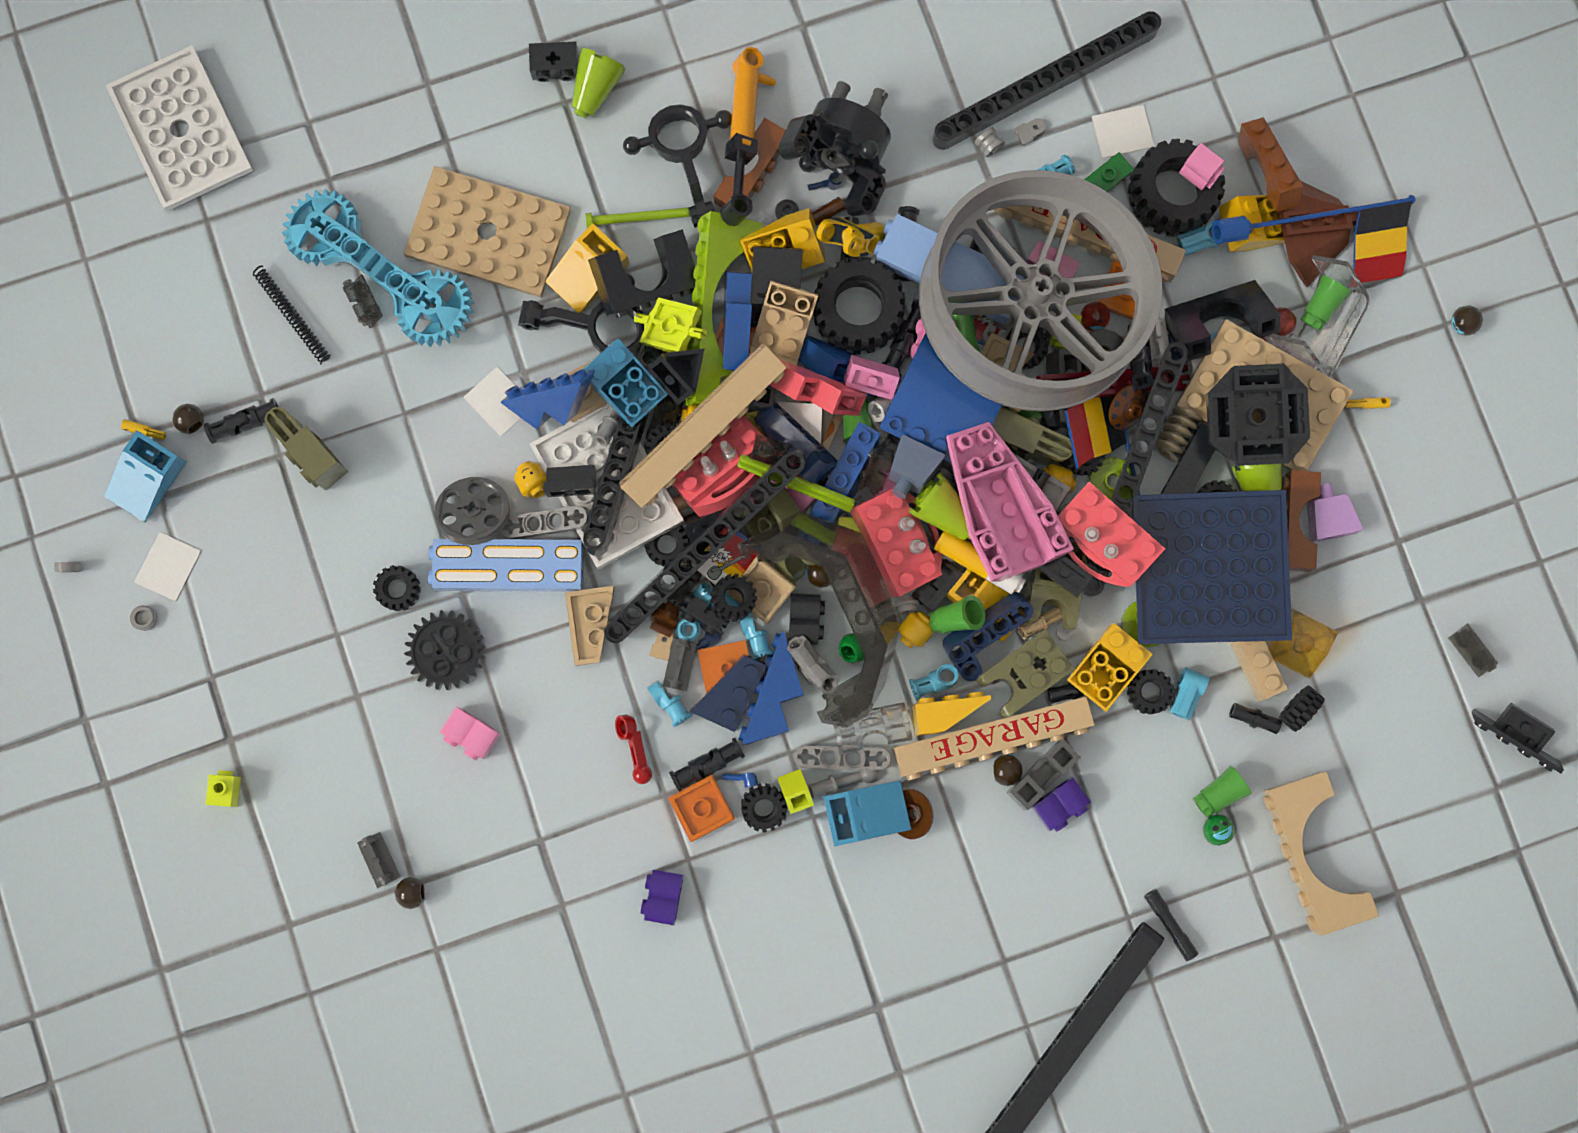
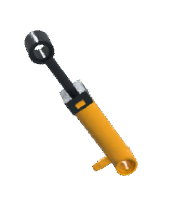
M754 47L745 48L732 64L735 73L730 140L726 143L725 159L735 162L733 196L720 211L722 220L730 226L739 225L753 209L751 200L743 195L745 165L757 155L758 140L754 139L758 83L770 86L776 84L775 79L759 73V68L763 65L764 59L762 53Z

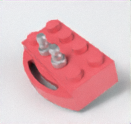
M744 415L739 419L735 417L729 423L730 428L722 436L717 435L711 440L713 444L705 453L699 452L693 458L694 463L686 471L681 470L675 475L677 479L672 484V487L699 517L728 507L759 477L737 466L741 455L744 454L768 465H772L776 455L769 442Z
M1090 482L1058 515L1067 536L1073 537L1082 552L1096 564L1110 570L1112 576L1105 577L1090 569L1073 551L1068 553L1070 557L1088 574L1105 583L1131 587L1165 550L1160 543Z
M891 487L853 506L850 513L891 596L900 597L943 575L941 572L942 553L934 549V554H932L922 524L917 517L909 513V503L916 507V504L913 502L915 497L908 493L906 498H899L892 493L894 487ZM927 523L934 548L939 540V534L935 526Z

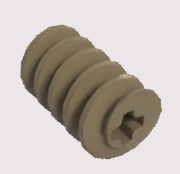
M1175 407L1172 410L1173 415H1170L1167 419L1168 423L1163 425V431L1159 433L1154 447L1163 457L1173 462L1179 461L1174 455L1175 453L1182 455L1184 452L1179 445L1188 446L1189 444L1184 437L1192 438L1194 436L1189 429H1198L1194 420L1198 422L1203 421L1199 414L1184 407Z

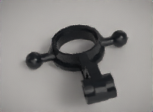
M682 104L670 105L659 110L651 119L648 127L649 136L640 139L635 136H629L623 142V149L629 155H636L640 152L641 148L650 146L666 161L682 162L694 206L688 207L693 226L697 228L699 219L710 211L715 212L711 201L704 202L692 159L696 158L703 150L707 131L717 126L721 129L729 128L731 126L732 114L727 110H720L716 113L715 117L705 120L702 114L691 106ZM673 121H688L698 128L699 134L692 145L684 149L674 150L667 148L658 140L660 130Z
M625 273L630 283L635 286L633 276ZM532 300L522 302L518 326L523 327V329L532 331L539 330V326L548 328L566 325L587 330L593 346L600 353L608 346L599 338L596 332V321L598 317L605 313L602 301L592 309L590 315L557 307L543 309L544 305ZM637 307L629 309L630 314L628 315L634 320V316L637 317L635 315L637 312L641 314L643 312L641 310L638 311ZM635 321L637 336L635 341L627 346L632 354L642 346V343L639 341L644 332L645 325Z

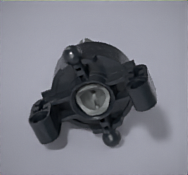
M838 81L831 98L820 100L812 114L796 117L789 122L779 143V153L785 160L800 158L799 167L804 172H812L818 166L823 170L829 169L843 174L853 183L845 202L847 213L851 216L867 215L876 210L886 187V180L882 175L886 170L880 165V162L891 140V133L886 123L880 117L882 114L881 109L888 97V93H884L885 90L881 88H875L868 105L862 106L846 99L851 87L843 81Z

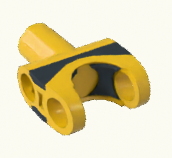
M842 217L825 219L820 223L816 237L823 243L843 246L844 253L849 256L859 257L872 255L878 241L884 240L885 233H883V225L879 222L856 225Z

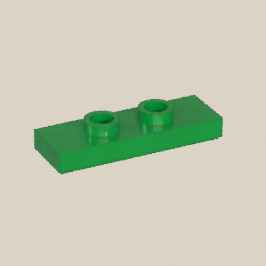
M1118 152L1084 180L1109 192L1132 174L1134 169Z

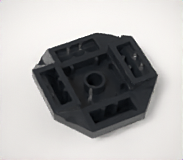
M1284 363L1233 366L1206 393L1208 444L1236 466L1288 464L1310 439L1308 388ZM1253 410L1261 413L1262 420L1260 423L1252 419Z

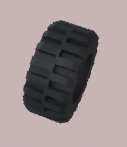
M1178 138L1171 139L1169 144L1167 141L1159 142L1156 148L1151 147L1146 151L1131 175V182L1128 185V193L1131 194L1129 198L1130 206L1136 207L1133 212L1136 218L1142 217V224L1146 228L1149 225L1154 227L1153 232L1160 234L1162 231H1165L1166 236L1174 237L1177 232L1181 235L1201 228L1216 212L1221 204L1220 201L1224 197L1225 189L1222 188L1225 185L1224 175H1220L1210 189L1205 187L1203 190H1200L1195 186L1197 198L1188 205L1172 204L1159 194L1155 182L1157 175L1165 171L1180 172L1189 156L1197 148V146L1192 145V140L1186 139L1184 143H1180Z
M850 257L849 262L845 263L844 260L838 261L835 268L830 266L825 271V276L820 277L817 282V288L814 291L815 294H818V298L813 311L815 326L819 327V333L822 338L826 337L829 344L837 345L840 349L845 351L847 349L853 350V354H861V351L864 350L867 353L875 352L876 347L883 348L887 345L889 339L892 340L896 336L897 330L903 321L906 297L905 292H902L903 285L900 279H895V272L891 268L888 270L884 269L885 264L880 261L877 264L871 263V258L864 257V261H858L857 257ZM853 287L869 289L880 299L882 305L881 313L875 321L869 324H851L845 321L837 312L836 301L838 296L843 291Z

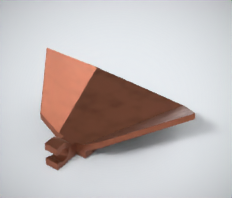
M1301 181L1303 191L1300 205L1279 211L1278 213L1279 218L1284 219L1349 208V206L1343 205L1338 198ZM1359 211L1281 224L1288 260L1306 288L1349 244L1350 230L1353 228V225H1356Z

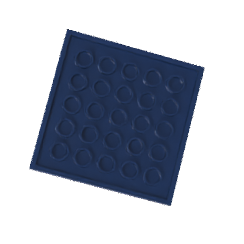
M1286 490L1133 495V520L1165 548L1160 556L1136 581L1138 644L1292 640Z

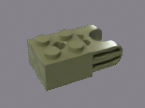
M275 407L267 412L265 423L287 450L285 456L293 465H296L300 470L303 469L300 472L301 475L309 483H312L315 488L320 486L327 490L348 473L347 469L319 436L307 426L303 427L285 409Z
M1000 407L992 427L1012 453L1025 461L1031 459L1045 466L1050 464L1063 466L1064 464L1059 462H1064L1071 457L1073 451L1070 438L1040 425L1041 422L1033 417L1024 418L1017 415L1018 412L1013 408Z
M785 487L744 525L764 557L769 556L776 568L793 582L803 577L806 571L804 563L807 565H817L826 556L824 546ZM765 495L759 498L758 501L764 499ZM746 511L740 516V518L747 515Z
M1070 541L1074 548L1072 551L1087 565L1088 557L1082 552L1076 542ZM1068 553L1064 555L1066 558L1075 563ZM1037 568L1033 569L1028 594V601L1033 607V615L1026 622L1035 623L1040 617L1043 606L1054 605L1062 613L1063 627L1073 631L1078 623L1082 593L1076 598Z
M1044 629L980 675L976 682L979 686L984 687L993 681H1003L1010 687V699L1000 708L999 712L1004 719L1017 712L1075 670V668L1047 630ZM1035 658L1043 662V669L1034 668Z

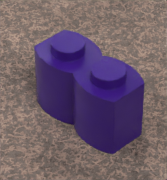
M1070 777L1041 797L1032 806V809L1048 831L1054 829L1058 832L1068 825L1066 820L1071 816L1079 817L1088 810L1087 805L1091 801L1076 780Z
M653 870L652 874H647L645 889L649 890L647 900L643 899L640 914L644 915L645 921L675 925L684 875Z

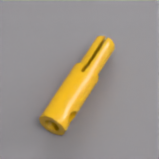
M1390 398L1349 399L1345 407L1362 409L1390 408Z
M126 419L121 423L122 430L132 433L139 431L147 437L150 436L160 440H164L166 437L165 432L153 429L147 425Z

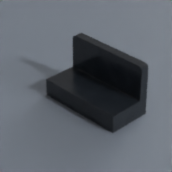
M594 465L546 469L547 481L543 482L544 493L548 498L593 495L597 492L596 467Z

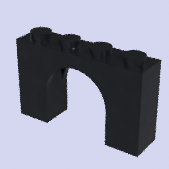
M683 229L653 239L662 265V276L659 284L652 291L638 289L630 283L626 277L618 250L588 259L606 316L615 314V317L619 318L630 314V308L637 307V310L640 311L652 307L650 302L658 298L673 300V294L680 292L682 297L693 293L696 282L694 278L695 265Z
M1256 280L1164 309L1166 329L1175 342L1185 345L1188 351L1186 358L1188 361L1211 354V335L1203 324L1213 318L1227 316L1240 319L1259 338L1280 332V312Z

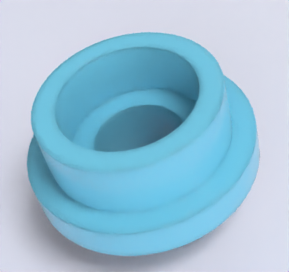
M683 618L678 622L676 632L680 639H686L691 642L699 637L701 626L697 621L690 623ZM687 625H691L693 627V632L691 634H686L685 627Z

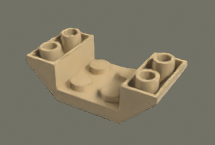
M770 281L749 356L763 343L777 358L797 365L818 294Z

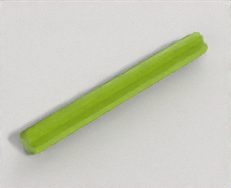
M744 454L740 456L737 463L739 468L758 476L762 475L771 466ZM777 472L769 475V479L773 482L780 483L783 480L782 475ZM798 476L785 486L847 512H851L855 503L854 499L818 484L810 483Z

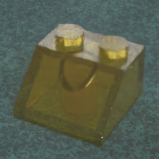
M1293 609L1291 610L1292 640L1271 641L1268 649L1274 661L1310 678L1328 655L1338 632Z

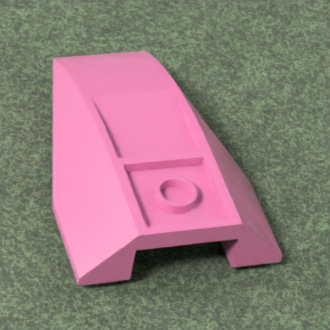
M989 422L946 437L968 533L992 582H1001L1036 569L1074 550L1053 505Z

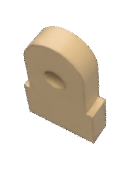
M658 633L649 656L668 661L674 635L672 633L671 637H666L667 641L663 642L662 638L666 636Z

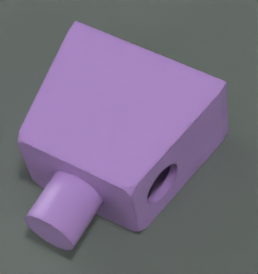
M1331 483L1320 485L1319 499L1308 504L1310 541L1314 543L1353 535L1363 531L1347 494L1334 496Z

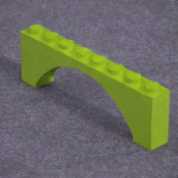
M714 211L706 213L698 221L699 241L695 250L698 257L697 265L694 269L696 282L692 293V302L695 307L702 311L696 328L705 329L707 335L704 340L691 337L688 343L689 350L703 348L705 350L696 391L686 399V406L691 404L700 405L719 386L721 377L732 373L729 369H723V356L715 338L712 322L713 298L717 284L724 271L736 257L744 252L740 239L763 228L762 222L744 219L739 225L730 226L722 220L720 213Z

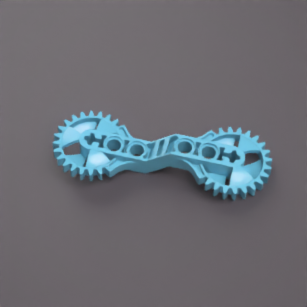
M325 189L321 195L315 190L314 197L307 193L305 201L298 199V207L291 206L294 212L293 214L285 215L290 221L283 223L287 230L282 232L286 237L284 243L288 246V250L306 264L312 262L318 266L321 261L326 266L336 262H347L361 270L392 295L395 303L394 313L399 319L397 323L402 328V332L413 342L417 341L421 346L426 343L429 347H432L435 341L440 347L443 339L451 343L450 336L454 335L456 338H459L457 332L459 329L466 331L463 323L471 322L467 314L474 313L470 307L474 304V301L470 298L472 293L468 286L457 275L453 276L449 271L443 274L440 269H438L436 275L431 269L420 273H407L394 265L363 240L361 220L357 217L358 212L343 194L339 195L336 191L330 194ZM337 204L341 206V210L334 220L326 215L325 212L332 205ZM310 233L318 242L308 251H304L301 249V246L307 234ZM450 284L455 289L446 303L438 294ZM423 316L431 323L419 333L414 329L420 317Z

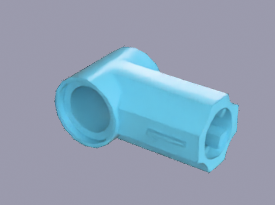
M1211 221L1206 226L1176 237L1178 247L1186 250L1184 256L1220 245L1216 244L1213 237L1209 234L1214 221Z
M1185 667L1179 677L1178 691L1169 712L1177 717L1191 720L1199 697L1204 694L1207 688L1209 676Z

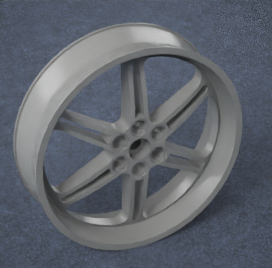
M1028 170L1004 174L980 184L962 197L950 210L939 229L935 243L924 263L919 286V306L925 332L937 356L947 369L968 388L981 396L1011 408L1030 411H1052L1070 408L1082 404L1108 389L1118 380L1130 362L1147 343L1157 323L1162 301V276L1159 261L1147 233L1135 216L1119 200L1100 187L1069 174L1043 170ZM1009 206H1033L1047 209L1053 214V223L1036 264H1027L989 222L987 218L988 211ZM1061 216H1066L1067 220L1053 261L1045 257ZM1074 220H1078L1089 227L1111 247L1121 263L1122 272L1075 278H1063L1060 276L1058 267ZM970 235L989 263L1006 283V286L956 292L945 289L941 281L942 270L946 256L954 243L961 236ZM1016 275H1021L1025 280L1019 279ZM1125 282V284H1120V285H1114V286H1108V287H1102V288H1097V289H1091V290H1085V291L1075 292L1076 290L1096 288V287H1101V286H1106V285H1111V284H1116V283ZM1056 290L1062 291L1064 295L1058 294ZM1117 295H1131L1135 301L1132 323L1123 343L1116 350L1110 352L1105 351L1066 307ZM1009 296L1015 297L1017 301L1011 300ZM1048 311L1054 312L1057 317L1052 316ZM1009 314L1014 318L1015 323L1001 367L979 353L964 338L954 324L952 315ZM1025 314L1031 315L1033 319H1028ZM1038 327L1047 329L1068 351L1090 369L1091 374L1067 381H1047L1025 376L1022 373V366L1036 329ZM1021 331L1027 333L1014 372L1009 371V365L1019 332Z

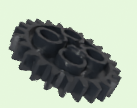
M440 610L439 617L431 612V620L428 621L422 617V626L413 625L417 632L408 633L413 640L412 642H405V645L411 647V650L405 652L404 655L412 658L406 665L415 666L410 673L412 675L420 673L417 679L418 682H423L427 679V687L430 688L435 682L436 690H440L444 684L445 689L450 691L451 684H454L459 689L461 680L467 684L470 683L467 677L469 674L474 677L477 676L474 668L483 667L478 663V659L486 658V656L480 654V650L485 649L486 646L479 644V641L484 639L483 635H476L480 628L478 626L470 628L473 620L468 619L463 622L465 615L460 613L455 618L454 611H450L448 617H446L445 612ZM452 627L454 629L453 637L445 640L443 637L444 630ZM435 632L443 645L450 647L448 653L458 664L457 669L454 668L448 656L440 654L443 652V649L433 638L432 633ZM431 641L434 645L433 651L425 654L423 652V645ZM461 647H466L468 649L467 657L459 660L457 651ZM445 661L448 665L447 671L443 674H438L436 670L437 665Z

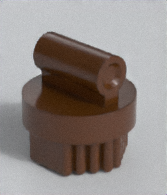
M668 602L662 603L651 615L650 620L652 623L650 629L670 638L673 629L677 627L679 621L678 607Z

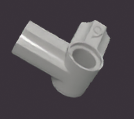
M803 635L791 639L786 649L798 664V670L810 685L814 684L823 694H832L836 691L840 681L824 659L815 652L810 642Z

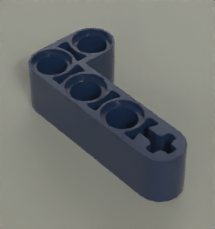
M774 401L771 407L762 408L754 417L755 422L785 451L796 447L805 453V465L799 474L808 482H823L835 468L838 462L837 459L777 402ZM791 455L800 465L801 459L797 455Z
M1013 592L985 610L986 617L982 628L978 630L955 631L944 637L942 641L943 649L964 680L974 681L978 679L982 674V667L975 655L1028 621L1033 615V607L1022 593ZM1002 618L998 623H994L997 619ZM977 632H981L978 636L973 637ZM960 646L957 650H953L954 647Z

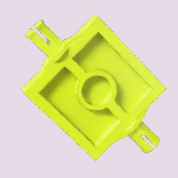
M658 298L654 309L649 315L637 312L635 314L637 317L634 316L636 323L645 324L644 332L639 342L644 346L667 352L685 351L691 337L702 340L706 338L707 331L696 328L702 311L695 306Z

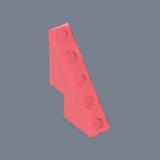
M779 359L786 366V369L783 371L785 374L777 383L771 382L770 386L794 400L810 401L831 414L859 416L868 393L846 387L843 383Z

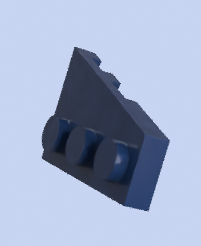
M743 654L723 677L706 692L705 696L690 709V712L735 732L767 665Z

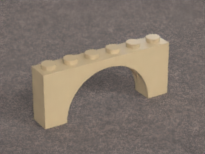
M1317 772L1263 790L1265 794L1263 797L1264 805L1272 813L1274 819L1272 820V827L1274 832L1280 835L1282 841L1280 849L1284 858L1289 860L1291 866L1289 874L1292 881L1298 885L1300 891L1297 894L1302 907H1305L1308 917H1306V921L1310 930L1314 931L1317 935L1323 936L1379 917L1371 892L1341 893L1324 885L1312 873L1306 862L1302 838L1307 819L1321 802L1335 795L1327 772Z

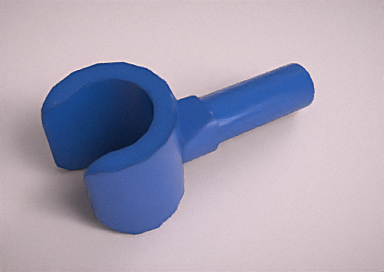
M754 773L722 775V780H743L745 788L757 786L758 784L757 776Z

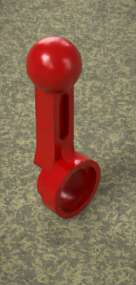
M627 714L619 715L615 720V730L619 739L627 740L629 743L634 766L632 777L636 783L646 784L652 778V771L647 766L641 731H637L636 721L632 716Z

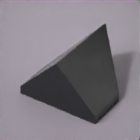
M705 348L662 353L645 369L679 405L696 391Z

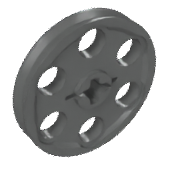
M482 477L463 478L450 484L442 491L435 505V518L441 532L451 541L463 545L482 544L495 538L505 528L510 517V505L505 491L496 482ZM474 486H481L483 488L478 494L470 493V489ZM457 495L460 497L459 501L454 504L447 502L450 496ZM494 497L502 499L498 505H490L489 501ZM472 508H476L472 514H469ZM448 516L456 517V521L452 524L447 525L443 523V520ZM490 518L498 519V523L495 526H487L485 524ZM466 528L476 529L475 533L471 536H464L462 534Z

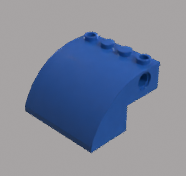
M925 332L879 428L900 439L903 434L945 454L944 460L951 463L946 437L987 422L992 425L1002 404L981 396L958 380L937 356Z

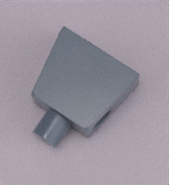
M902 434L889 474V479L896 483L892 493L902 499L906 498L909 490L920 494L941 468L945 454Z

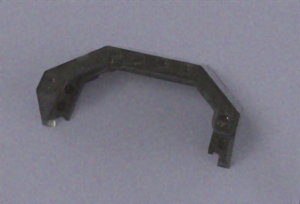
M798 511L737 546L742 556H747L751 553L756 554L758 562L767 559L770 562L776 563L794 556L823 567L865 656V660L860 673L838 685V689L832 694L824 693L822 695L823 699L826 700V707L824 710H819L817 714L824 724L849 727L869 714L882 692L898 640L899 627L903 620L898 614L897 608H895V603L863 534L806 512Z

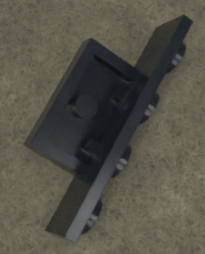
M1513 703L1507 706L1496 722L1476 709H1473L1471 712L1475 721L1474 724L1483 731L1487 732L1489 729L1504 744L1509 745V743H1512L1518 747L1517 750L1527 758L1533 756L1548 771L1554 769L1560 774L1564 771L1559 760L1542 750L1555 734V730Z

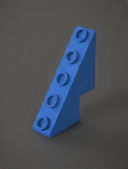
M725 272L723 369H729L733 372L748 358L752 311V304H750L752 274Z
M806 334L798 360L817 374L838 382H844V375L851 355H857Z
M581 369L572 375L565 373L556 379L548 377L536 384L532 381L523 387L513 386L505 391L506 397L501 401V404L537 430L551 417L564 426L578 413L595 370L585 371V369Z
M859 422L824 487L853 499L858 492L861 478L876 458L881 433ZM817 499L807 521L816 534L825 538L845 510Z
M784 631L781 634L776 632L772 647L776 649L773 657H767L765 680L760 679L755 693L759 694L756 704L751 702L747 717L751 718L748 727L743 726L738 740L742 741L744 746L789 732L780 703L804 695L792 656L786 649L788 643Z

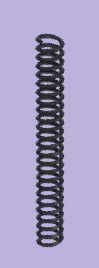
M263 265L256 267L253 271L255 279L258 280V283L264 288V291L272 299V302L275 303V306H278V310H281V313L289 321V324L292 325V328L295 329V332H298L297 335L300 336L303 343H306V347H309V351H312L311 353L314 354V357L322 365V362L328 360L331 355H326L328 351H324L325 347H321L322 343H319L318 339L315 340L317 336H313L314 332H310L311 328H308V325H304L305 321H302L299 313L296 314L297 310H293L294 306H291V302H288L289 299H285L286 295H282L283 291H280L277 284H274V280H271L272 277L269 276V273H265L266 269L260 270L255 275V272L263 267Z

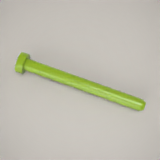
M688 207L598 216H592L590 212L585 213L586 225L589 228L592 224L606 225L689 217L690 213Z

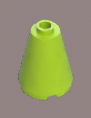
M582 48L580 52L571 107L575 109L574 114L585 119L588 118V115L592 117L595 115L626 69L621 63L605 55L595 54L596 51L588 48Z
M1234 464L1231 465L1242 491L1282 490V464L1240 467Z
M941 473L937 474L936 477L939 480L935 483L931 480L913 501L916 507L914 510L910 507L909 513L961 540L971 539L960 496L945 476Z

